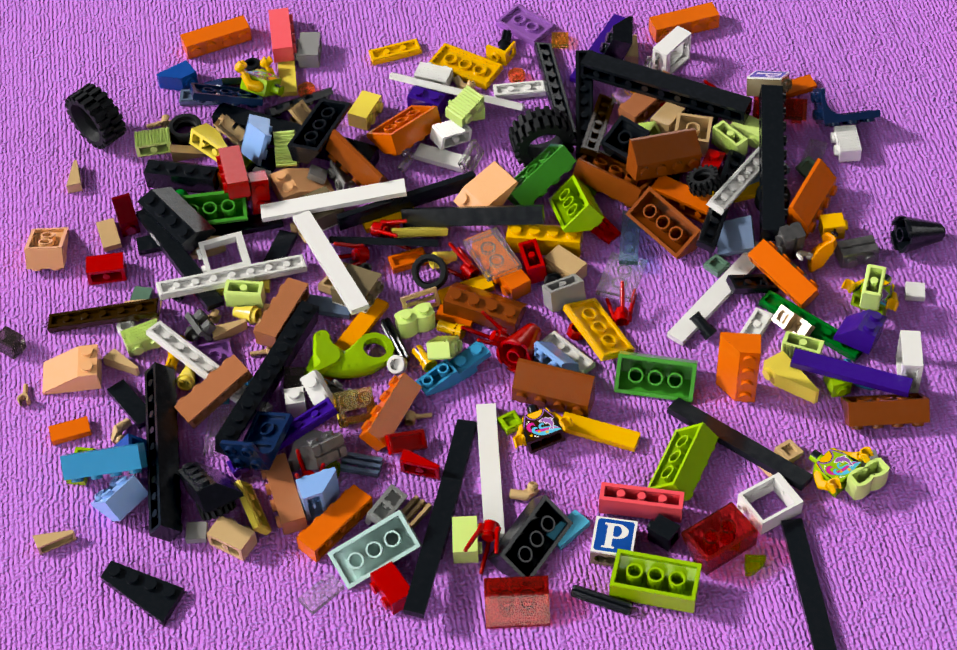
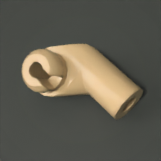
M459 75L453 78L457 88L464 89L468 85L475 90L476 83L469 80L467 83H464Z
M125 418L113 426L111 440L114 444H117L125 437L122 434L124 430L131 427L130 419Z
M531 481L524 490L511 488L509 499L528 501L538 494V484Z

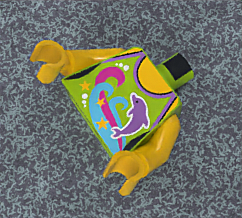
M264 56L260 61V65L264 69L246 72L247 63L244 60L238 61L234 69L241 73L240 89L262 97L281 96L284 93V87L281 86V77L275 75L273 68L270 67L273 59L270 56L266 59Z
M885 274L879 310L876 311L886 316L888 308L896 312L899 306L898 295L894 292L895 285L890 283L892 278L888 274ZM845 279L841 288L847 289L848 293L853 292L851 305L860 308L859 304L864 279L857 282Z
M864 447L858 452L841 451L831 448L824 455L815 449L810 454L809 460L815 463L813 479L817 488L828 491L833 497H836L846 487L849 473L861 467V461L867 463L870 461L869 456H874L871 448Z

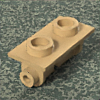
M222 113L213 126L216 127L219 133L226 135L234 145H239L241 148L245 129L240 125L234 129L232 126L236 122L227 114L224 115Z

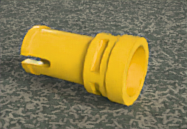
M442 319L437 323V331L458 335L461 340L466 334V331L461 329V326L466 327V325L453 324Z
M417 345L416 347L419 352L414 347L412 354L420 362L422 369L428 372L437 365V361L428 360L427 352L421 345Z

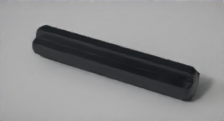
M388 317L383 318L381 326L386 336L392 341L396 355L403 356L408 363L410 355L391 319Z
M574 585L571 590L572 597L626 615H630L633 608L631 602L579 585Z

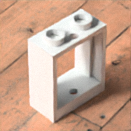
M680 26L675 27L653 47L652 69L664 70L669 74H673L690 59L692 33Z
M242 231L198 242L199 249L196 250L198 260L203 261L204 266H201L203 273L251 264ZM236 242L242 262L211 270L206 250Z
M900 330L895 356L897 375L913 378L910 392L918 393L924 367L921 332Z
M778 472L739 493L736 506L738 511L747 517L751 527L762 535L779 526L781 520H789L801 514L804 501ZM774 491L787 507L763 520L750 503Z

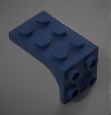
M813 88V92H811V101L814 103L815 109L812 115L816 124H825V126L832 127L840 126V122L843 124H856L858 120L860 122H873L875 118L881 117L880 110L835 113L827 105L824 88Z
M257 411L243 441L221 440L219 445L231 460L233 466L238 469L270 470L294 417L291 413Z

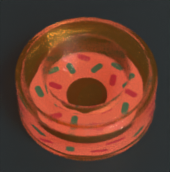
M521 68L511 69L508 72V80L511 83L524 82L525 71Z
M303 82L298 86L300 97L315 92V86L311 82Z

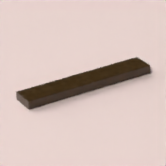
M599 94L579 153L597 158L601 146L600 142L604 137L616 101L615 98Z
M158 298L49 314L47 329L49 333L159 317L160 301Z

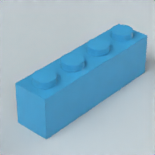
M144 442L60 456L64 481L71 480L72 483L82 482L84 477H91V480L101 479L104 474H110V477L121 476L123 471H129L130 474L140 473L142 468L148 466Z

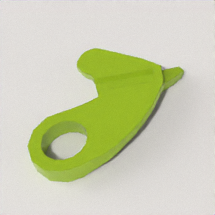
M319 330L313 335L314 368L308 373L317 370L325 377L339 379L371 375L387 366L388 359L394 354V346L386 335L373 332L364 334L355 344L343 351L332 342L328 331ZM369 344H378L385 349L386 354L381 357H372L366 354L364 347Z

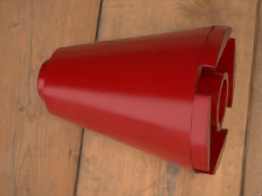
M528 323L504 339L496 349L498 361L501 364L504 363L508 366L506 369L514 373L518 358L534 361V343L540 341L542 336L541 329L536 324Z

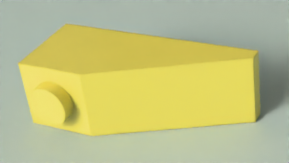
M207 123L191 128L189 144L217 162L218 148L227 147L221 134Z
M784 351L764 360L762 373L766 380H769L774 386L813 404L818 402L819 389L800 369L790 367L791 359Z

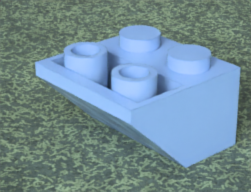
M249 114L241 153L256 165L261 166L262 159L266 160L267 147L271 142L273 126H270L269 118Z
M536 341L534 343L535 362L579 372V364L553 343Z
M335 467L323 469L320 472L296 479L298 495L307 522L314 520L326 511L329 504L335 502L340 494Z
M135 475L116 476L109 482L110 486L106 490L103 489L94 496L95 500L90 504L110 520L121 521L148 496V491Z

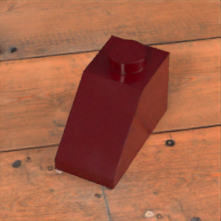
M126 193L112 197V203L123 237L141 232L130 194Z

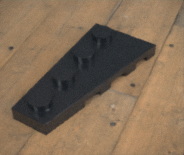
M331 87L265 108L264 112L266 115L277 117L281 115V112L288 111L302 99L308 106L314 104L313 101L320 100V98L330 99L329 95H332L333 91Z
M110 561L101 575L103 583L120 595L128 598L129 602L143 609L144 613L158 620V623L162 626H165L185 593L182 587L114 561Z

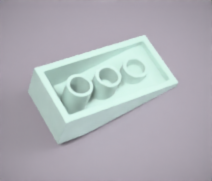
M398 510L327 554L349 590L369 578L370 573L391 561L393 563L421 547L422 544L403 511Z

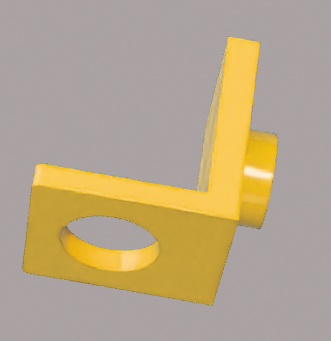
M515 41L505 51L489 44L486 46V58L504 66H507L516 55Z

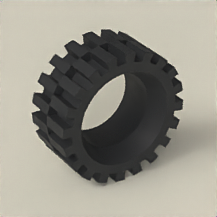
M88 83L65 99V107L68 109L67 114L71 116V122L81 132L80 135L83 138L85 137L89 144L92 143L93 147L104 149L125 134V122L122 120V114L118 112V107L113 104L114 101L107 97L108 94L105 91L102 92L99 86L96 87L95 84Z
M544 106V109L534 107L535 111L531 112L529 109L525 111L526 115L520 114L518 121L514 120L512 122L513 127L509 128V139L515 158L520 165L523 163V166L526 167L550 144L564 145L569 152L573 153V146H576V138L567 114L565 115L563 110L558 111L557 107H553L550 110L549 106ZM555 135L553 139L545 143L530 144L540 136Z

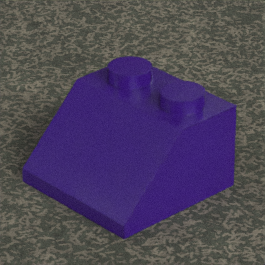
M414 85L407 96L408 107L411 105L437 106L440 118H442L445 108L448 106V101H452L454 95Z
M870 309L846 316L833 336V340L869 355L882 334L887 316Z

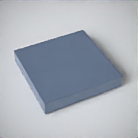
M749 215L724 221L717 242L718 255L726 257L750 252L755 247L752 216Z

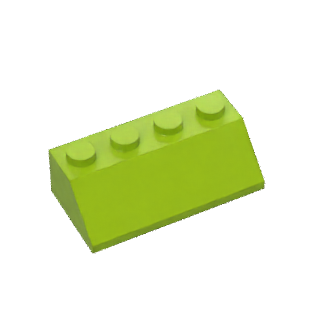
M574 174L548 199L565 233L591 231L594 227L599 226L604 218L589 187Z
M704 422L676 429L648 488L685 492L684 501L690 500L697 483L701 479L702 472L708 464L709 457L715 449L718 440L717 435Z
M617 549L609 584V596L629 602L694 613L702 564Z

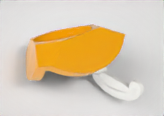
M826 232L823 234V242L814 247L811 252L799 250L796 253L799 260L803 261V257L808 259L807 265L810 273L823 267L834 252L837 241L836 237L831 233Z

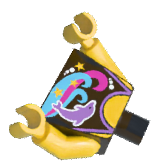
M537 405L528 406L526 409L528 414L521 418L522 424L519 425L517 434L513 437L515 448L522 445L527 446L531 454L565 441L563 431H566V428L569 426H574L571 417H563L555 412H550L546 407L539 410Z

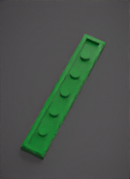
M769 290L759 300L758 305L772 314L777 312L781 304L815 327L810 334L811 337L825 341L824 345L855 362L863 353L833 340V336L838 329L777 293Z

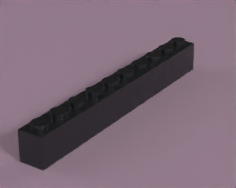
M588 50L580 63V76L739 124L744 125L751 112L752 98L601 53Z
M761 84L759 93L760 240L776 241L775 236L778 235L779 228L788 225V223H785V219L788 216V208H785L788 194L784 193V190L787 189V179H784V175L787 173V164H784L787 157V150H784L787 136L784 135L786 121H783V118L786 116V107H783L786 101V93H783V86Z
M227 103L219 104L212 114L213 124L222 113L224 115L227 114L236 122L232 126L234 129L238 125L246 129L249 114L269 118L270 126H273L271 145H274L273 132L289 130L297 132L301 124ZM345 137L376 166L380 159L377 146ZM327 141L316 158L330 162L331 159L328 157L330 153L325 149Z
M304 300L300 302L215 436L216 452L226 455L219 445L221 440L243 441L257 411L264 409L318 322L319 306Z
M155 362L144 372L149 536L171 542L181 534L183 529L181 523L180 475L178 473L180 462L178 452V411L174 407L177 399L175 369Z

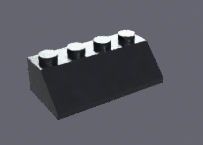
M320 98L287 145L292 160L307 164L312 161L329 140L332 131L338 127L352 104Z
M150 159L144 170L147 187L151 188L172 187L175 190L182 189L186 192L207 193L215 192L219 187L217 176L219 168L214 165Z
M172 187L151 189L137 201L143 211L188 255L199 247L198 242L207 240L216 232V229Z
M188 462L178 470L186 492L205 514L244 496L243 492L218 469L198 462Z
M546 495L532 498L500 540L498 554H495L493 550L487 559L501 573L524 584H529L573 522ZM561 521L566 523L555 540L546 535L548 532L553 531L555 526Z

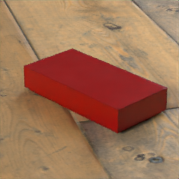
M424 429L392 433L384 436L389 455L401 454L403 449L413 452L428 448Z

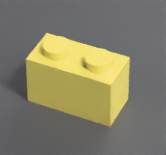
M362 90L347 113L349 126L368 131L370 126L375 123L378 114L383 111L384 104L382 103L381 95Z

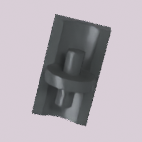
M198 309L193 315L189 312L184 315L191 325L186 328L184 334L188 341H198L199 337H204L208 343L213 340L210 334L217 327L208 319L209 317L204 311Z

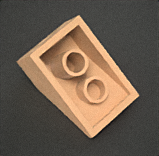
M494 161L467 183L453 202L459 207L503 206L519 182Z
M285 168L270 174L272 190L279 201L298 198L324 186L330 192L334 191L327 177L324 185L309 180L307 178L309 168Z
M69 227L32 229L24 248L26 269L41 271L43 269L60 270L64 268L67 259Z
M98 344L77 346L45 361L43 364V395L101 389L102 357Z

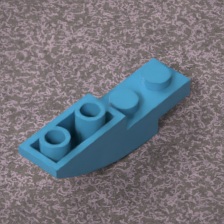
M476 341L452 360L448 361L445 359L415 382L422 386L421 390L426 396L444 391L477 372V366L492 356L491 352L483 343Z

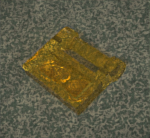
M371 386L332 394L335 408L338 411L337 419L340 428L365 422L371 418L370 412L375 407ZM367 407L368 413L350 417L345 415V411Z

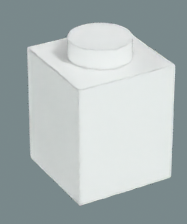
M303 386L283 389L287 413H291L296 418L307 411Z

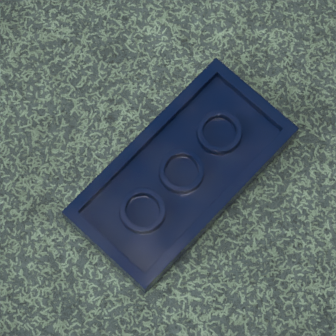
M190 83L192 98L199 103L212 101L214 104L230 103L233 106L244 104L252 108L263 106L262 96L242 90L240 87Z

